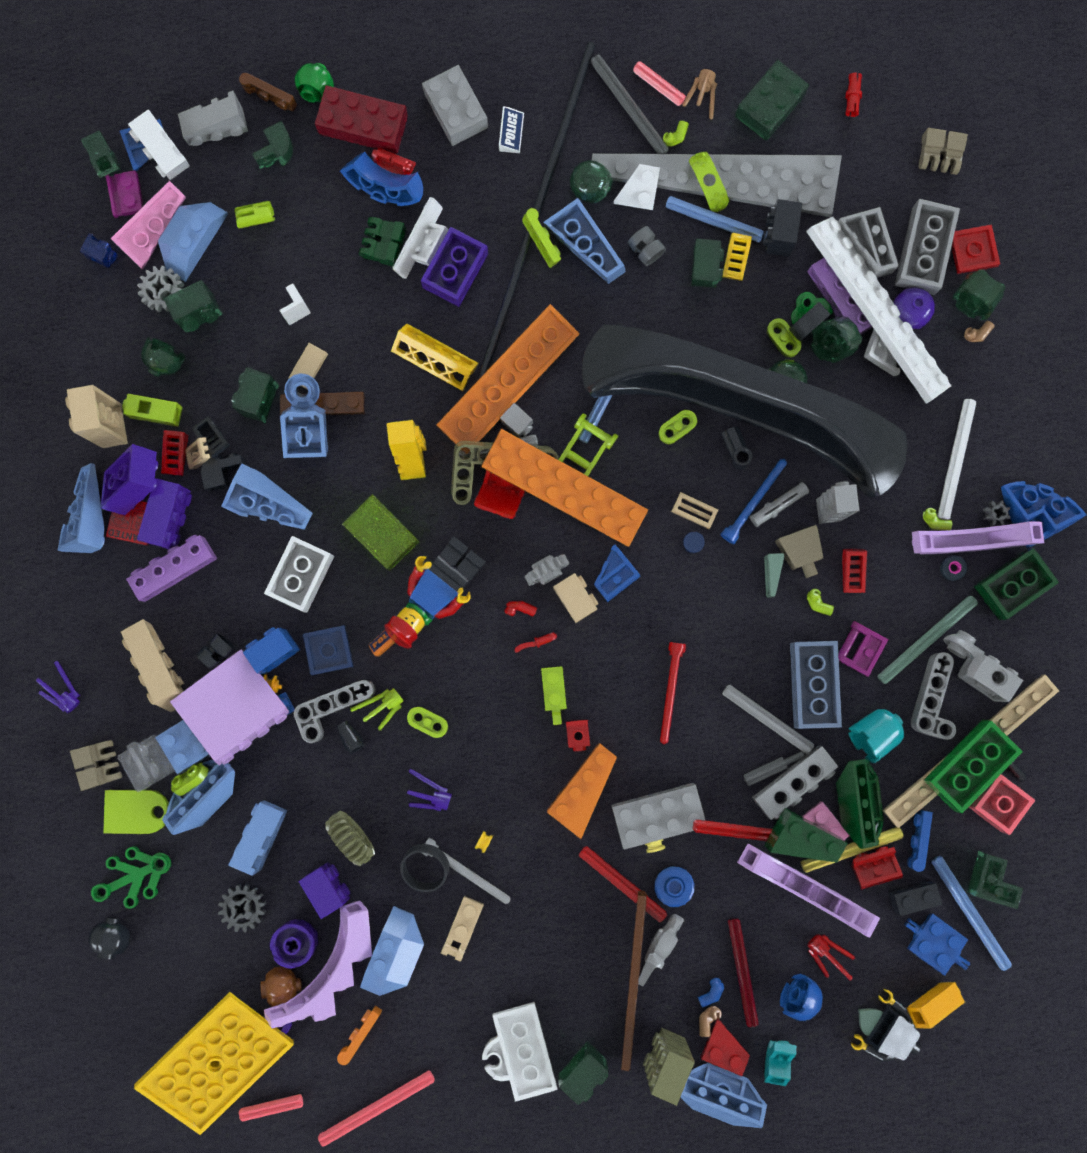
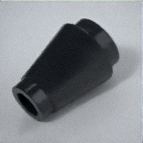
M348 721L337 726L344 749L349 754H353L365 746L363 743L364 739Z

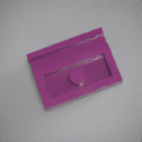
M134 170L115 174V176L111 177L106 176L113 216L119 218L118 216L136 214L143 207L137 172Z

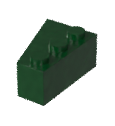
M784 808L764 846L770 853L838 863L848 843L840 836Z

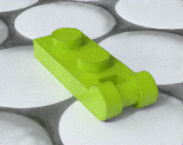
M531 208L523 216L522 221L549 268H551L561 260L560 251L557 246L551 243L547 229L542 227L538 221V211Z

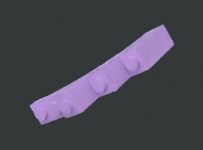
M747 844L737 862L748 870L827 912L869 938L880 920L878 916L838 892L822 885L804 873L750 844Z
M361 901L340 907V928L337 942L328 962L317 977L303 991L286 1003L264 1010L265 1018L271 1029L282 1027L296 1020H303L308 1016H311L317 1022L336 1015L333 992L343 991L348 987L354 986L352 963L363 961L365 958L372 956L369 915L367 908Z

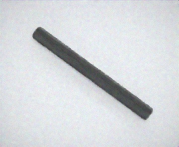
M599 54L593 57L591 64L657 154H666L669 150L668 146Z

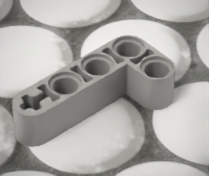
M935 653L930 656L911 718V726L915 731L947 740L955 736L956 727L953 722L938 716L954 664L953 657L948 653ZM938 659H941V661L944 662L943 666H941V663L938 662ZM933 677H936L939 681V685L936 688L931 684ZM928 697L933 701L931 708H927L925 705ZM923 717L927 721L924 729L919 725V721ZM943 724L947 726L945 735L940 733V727Z
M361 680L298 705L294 710V717L304 741L308 743L320 741L324 736V729L320 718L370 699L375 694V685L371 681ZM363 684L364 686H369L370 690L367 691V695L365 693L356 695L354 692L361 690ZM344 691L350 695V700L346 704L340 700V695ZM324 699L330 703V708L327 711H323L320 707ZM304 707H307L310 711V716L307 719L301 716V710ZM311 727L316 728L318 732L315 739L310 738L308 735V730Z

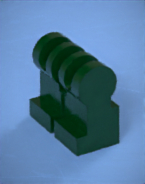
M369 217L367 225L374 229H365L364 234L370 238H363L362 244L368 248H360L358 254L365 259L378 261L393 267L401 252L400 247H402L407 231L406 227L402 222L395 221L394 223L376 217Z

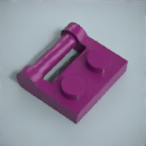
M853 621L850 626L852 629L838 653V659L840 663L869 677L888 639ZM862 633L864 637L851 660L846 656L858 634Z

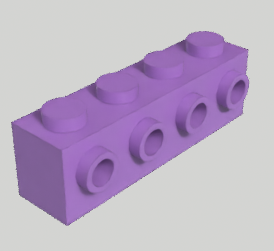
M823 258L811 265L807 271L824 299L831 305L834 315L850 340L873 328L826 259Z
M193 535L186 539L184 545L169 549L167 551L168 554L164 557L152 559L149 562L150 565L144 569L141 567L131 572L132 576L126 580L137 599L146 602L216 560L217 557L205 537Z

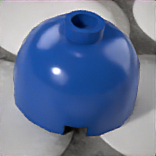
M797 974L792 977L795 980L790 985L789 983L785 984L780 997V1006L784 1008L783 1014L798 1021H806L812 1019L820 1011L823 996L821 989L815 981L805 975Z

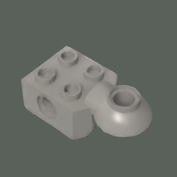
M962 630L943 639L948 645L947 649L963 659L968 657L959 670L958 677L995 702H1010L1023 682L1015 670L1009 667L1004 668L999 664L1000 661L991 655H984V651L974 645L976 639Z

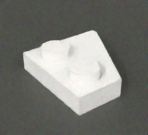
M639 164L615 198L614 204L653 210L660 167Z
M873 330L864 358L893 376L899 375L900 368H896L895 358L877 332Z

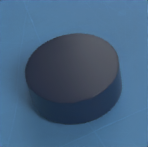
M698 532L688 533L683 540L685 550L690 553L701 551L705 544L704 537Z

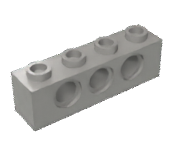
M849 482L836 483V486H832L831 489L826 490L816 499L819 524L840 522L859 511L856 484L849 485Z
M818 745L752 798L770 820L774 818L776 820L780 817L784 808H787L789 805L795 806L802 800L801 796L806 792L811 793L818 788V782L832 777L836 773L834 770L838 766L823 746ZM811 765H815L817 767V774L811 777L808 774V769ZM795 778H799L801 785L798 789L794 790L791 783ZM782 791L784 793V800L776 803L774 799L775 794Z

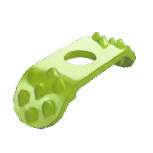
M707 152L697 153L689 159V164L696 175L711 211L719 212L729 203L727 192L710 155ZM707 174H712L715 177L714 185L707 186L704 184L703 179Z

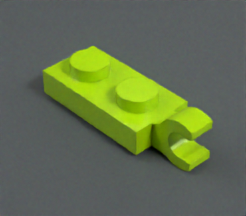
M542 668L545 711L552 710L553 725L562 724L560 709H567L563 668Z

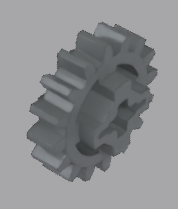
M238 884L236 890L231 887L228 889L229 894L225 893L222 895L225 901H221L218 904L220 907H223L218 914L224 915L221 922L227 921L229 923L228 929L235 926V932H238L241 928L244 932H247L249 926L254 929L257 927L256 922H262L263 919L260 915L266 913V910L262 909L266 902H261L260 900L263 897V893L256 894L258 888L255 887L253 890H250V884H247L242 889L241 884ZM238 894L246 895L244 898L235 897ZM245 903V911L239 914L241 909L240 905ZM241 918L250 919L247 922H239Z

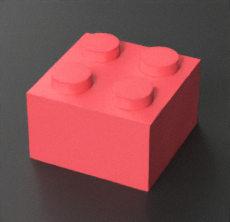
M1001 774L969 808L1000 832L1010 835L1035 800Z

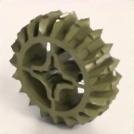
M339 811L326 822V830L331 839L353 864L361 866L367 863L375 854L374 847L364 831L347 813Z

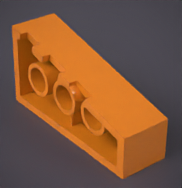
M598 743L547 809V813L580 839L584 834L617 758L600 743Z

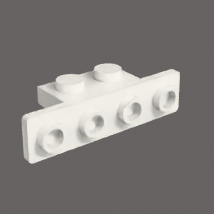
M432 197L429 198L417 223L393 266V270L402 278H407L415 262L429 266L448 232L446 226L436 224L443 208Z

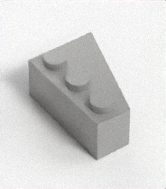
M880 207L839 219L838 222L841 225L842 231L846 237L852 240L853 247L858 254L863 256L865 264L870 271L875 273L877 278L892 274L896 270L898 262Z

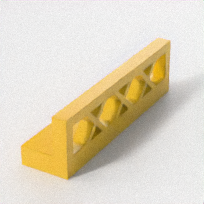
M406 324L398 331L391 352L462 391L465 389L470 375L478 366L476 361L409 324ZM400 342H405L410 351L405 352L398 348ZM417 352H423L428 361L423 362L420 360ZM435 362H441L446 371L441 372L438 370ZM453 372L464 375L462 383L454 378Z

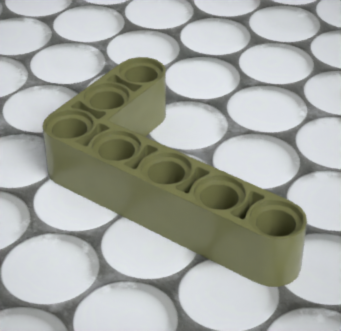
M460 441L455 445L451 495L457 504L464 505L470 501L474 464H482L485 458L480 457V452L483 449L490 450L493 443ZM532 445L545 453H552V457L558 460L557 453L551 447ZM461 448H469L470 452L467 456L462 457L459 455ZM462 468L468 470V474L465 477L457 475V472ZM459 489L467 491L466 495L461 498L456 496V492Z

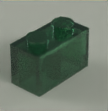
M696 239L691 286L716 288L718 281H722L723 268H719L720 261H723L724 248H721V241Z

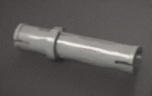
M801 482L773 502H767L764 508L750 516L752 523L758 527L771 517L775 518L778 516L777 513L809 493L807 486Z

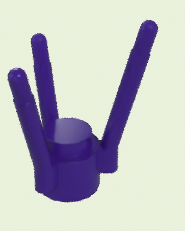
M55 661L54 664L71 693L65 691L59 695L41 679L37 678L36 682L53 697L43 691H39V695L68 714L79 705L80 701L77 698L80 695L75 691L59 662Z
M410 769L409 773L439 792L435 791L434 795L430 796L408 790L407 794L431 801V804L409 803V806L447 811L452 795L447 793L448 789L439 786Z

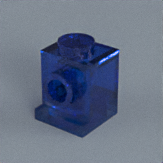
M90 233L80 250L86 258L107 268L117 258V252L110 248L111 245L101 239L98 241Z

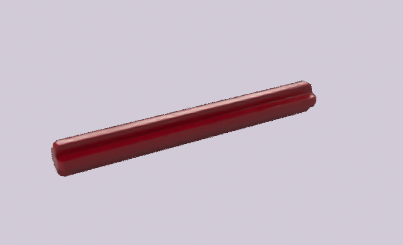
M732 918L728 920L745 1020L748 1027H755L759 1023L741 924L738 918Z

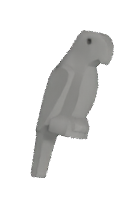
M672 914L667 924L657 930L644 958L645 964L639 976V985L644 986L655 968L662 969L664 960L670 955L678 941L676 933L684 922V918L677 914Z

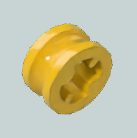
M483 831L475 849L480 848L482 853H484L493 836H487L486 832Z

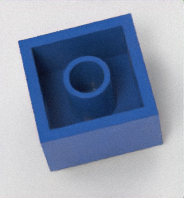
M273 627L264 633V638L259 641L256 639L246 645L247 650L242 653L257 674H267L299 652L300 648L287 629H275Z

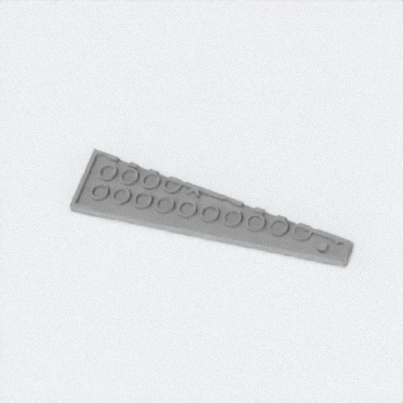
M695 154L592 155L589 177L627 183L639 164L660 167L657 188L705 196L689 164V159ZM710 155L729 200L771 207L775 205L777 199L802 202L801 212L826 217L832 216L842 155ZM707 174L703 179L704 184L707 186L714 185L716 181L712 174Z

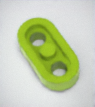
M779 318L772 320L767 327L768 337L783 356H796L801 349V341H798L790 332V326L786 321ZM774 328H778L780 333L776 334ZM786 345H792L793 350H788Z
M690 410L679 412L660 427V440L665 444H673L694 429L697 423L696 415ZM683 419H688V420H689V424H688V425H684V424L682 423V420H683ZM671 431L673 436L667 437L665 432Z
M414 707L407 715L408 723L412 727L434 738L444 736L448 730V723L443 717L423 707ZM417 713L422 715L421 721H416L415 715ZM435 723L441 724L440 731L434 729Z
M202 763L193 764L187 771L177 775L172 780V792L178 796H183L204 781L208 774V768Z

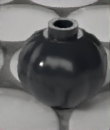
M106 917V921L96 924L88 936L90 949L92 952L97 953V958L115 959V955L122 954L130 942L129 931L124 925L119 923V918Z

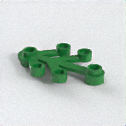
M135 846L125 851L126 858L128 860L137 859L148 865L139 868L122 862L118 856L109 857L106 860V867L108 869H117L128 873V875L108 885L100 883L94 886L91 890L92 898L97 902H102L110 897L111 892L132 882L128 896L123 901L126 908L132 909L138 904L137 895L144 876L152 873L148 886L143 890V896L146 899L156 897L158 893L156 887L160 876L171 867L170 857L165 853H156L151 856L140 852L139 848ZM131 849L136 852L135 857L130 856ZM111 859L116 861L115 867L110 864ZM159 859L163 860V867H160L158 865ZM101 888L105 889V895L100 894ZM149 888L153 890L152 896L147 893ZM129 898L134 900L133 905L128 904Z

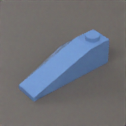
M90 463L80 470L74 489L76 499L68 507L67 512L71 513L68 524H63L58 551L93 553L100 550L104 545V523L95 464Z

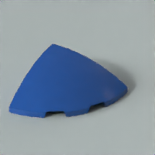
M1025 481L1009 483L1001 487L1006 508L1010 507L1008 514L1011 517L1012 523L1042 522L1044 540L1086 516V513L1068 496L1063 498L1054 493V488L1041 483L1034 486L1026 485ZM1036 544L1026 545V548L1028 549Z

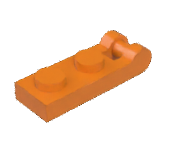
M376 1005L372 1011L367 1009L360 1020L363 1022V1025L360 1029L355 1028L349 1037V1040L352 1042L349 1046L341 1049L337 1057L339 1064L346 1065L350 1062L378 1019L382 1010Z

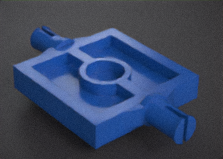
M932 913L920 925L910 918L906 920L907 922H905L904 926L914 932L913 940L907 947L909 951L944 976L954 963L964 970L968 968L967 966L970 965V962L960 956L961 950L968 941L967 938Z

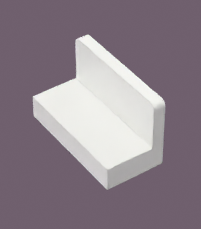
M294 284L286 287L294 302L280 310L289 325L311 313Z

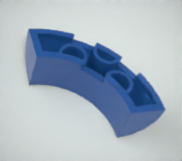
M366 152L352 159L340 170L343 176L357 190L362 189L371 195V199L384 204L390 202L397 203V206H407L419 202L423 196V184L418 172L408 175L389 172L377 165Z

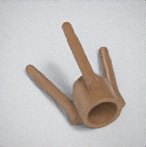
M708 69L700 71L699 77L695 78L694 84L683 102V107H686L698 86L700 93L697 106H700L704 93L711 90L710 119H713L715 89L717 83L714 82L716 74Z

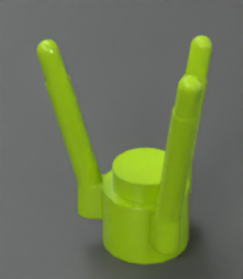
M394 688L390 691L387 689L383 693L352 707L350 710L353 712L383 698V703L363 718V721L366 722L385 707L389 710L393 708L379 725L378 730H381L396 711L402 707L400 704L404 700Z

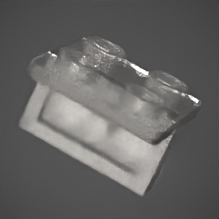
M152 735L140 743L132 742L126 746L127 751L118 755L120 763L137 792L143 791L175 772L156 740V735Z

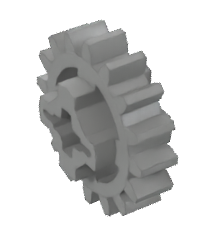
M154 266L153 272L146 270L147 276L140 277L143 283L137 285L142 289L138 292V295L143 297L141 301L145 305L148 304L147 306L151 310L155 308L158 312H161L162 308L168 312L169 306L176 308L175 302L182 301L179 295L185 293L181 289L184 286V283L179 281L181 277L177 273L174 274L171 268L167 271L164 266H161L160 270ZM168 278L172 280L173 285L169 284ZM149 293L153 294L154 300L150 298Z
M565 554L555 558L549 555L532 565L533 571L528 572L525 575V579L529 586L539 582L544 585L562 575L561 569L569 565Z

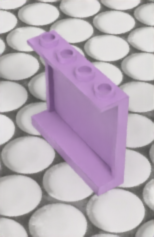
M239 650L170 701L219 766L230 762L234 758L233 755L239 750L247 749L252 744L251 741L267 734L272 725L283 722L287 718V714L290 713L261 674L255 672L242 653V650Z

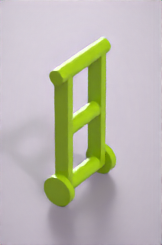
M583 413L574 426L577 431L562 453L559 461L563 462L567 457L586 469L584 474L589 476L606 448L610 450L619 435L614 434L611 436L585 420L587 415ZM583 429L604 441L591 463L571 451Z

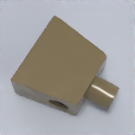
M816 525L775 541L781 553H784V558L792 570L802 567L806 578L818 574L814 562L823 559V553Z

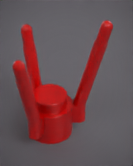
M820 934L815 935L807 944L810 948L808 952L813 956L825 977L828 978L829 974L818 955L820 957L825 955L848 980H852V976L828 952L830 950L828 945L852 960L855 959V956L829 940L825 934L823 936Z

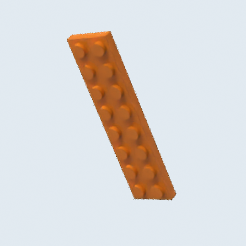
M551 304L548 305L436 426L455 444L460 441L479 442L511 405L516 403L575 340L579 333ZM461 448L465 454L470 452L469 448Z
M503 429L499 431L481 465L487 471L627 547L630 546L648 512V509Z

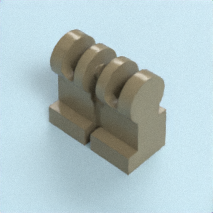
M927 128L922 135L919 169L925 170L930 161V170L936 171L940 163V154H942L943 159L941 160L940 171L946 173L950 164L951 174L957 175L961 168L968 134L949 131L946 135V130Z
M112 740L70 751L74 768H84L83 771L76 772L81 791L122 778L121 772L110 773L112 768L119 766L118 762L105 763V766L101 767L98 764V761H108L116 756V752L107 754L104 752L106 748L114 746Z

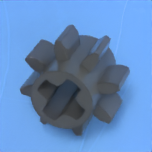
M992 501L989 503L990 508L983 509L986 512L983 520L989 521L991 527L996 522L998 526H1003V520L1011 518L1008 516L1010 507L1006 508L1003 505V501L998 502L997 505Z

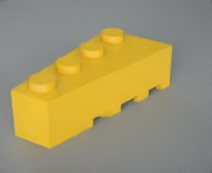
M413 420L387 423L389 446L396 465H399L397 468L401 480L426 477L423 451H427L426 440L419 426H416Z

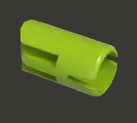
M270 201L235 208L238 228L264 224L275 220Z

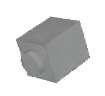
M515 403L500 417L501 423L518 438L522 435L525 437L533 429L531 426L533 419Z

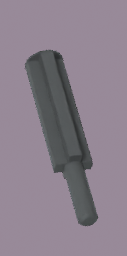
M801 751L786 759L780 757L744 774V780L748 786H751L787 769L788 764L805 757V754Z

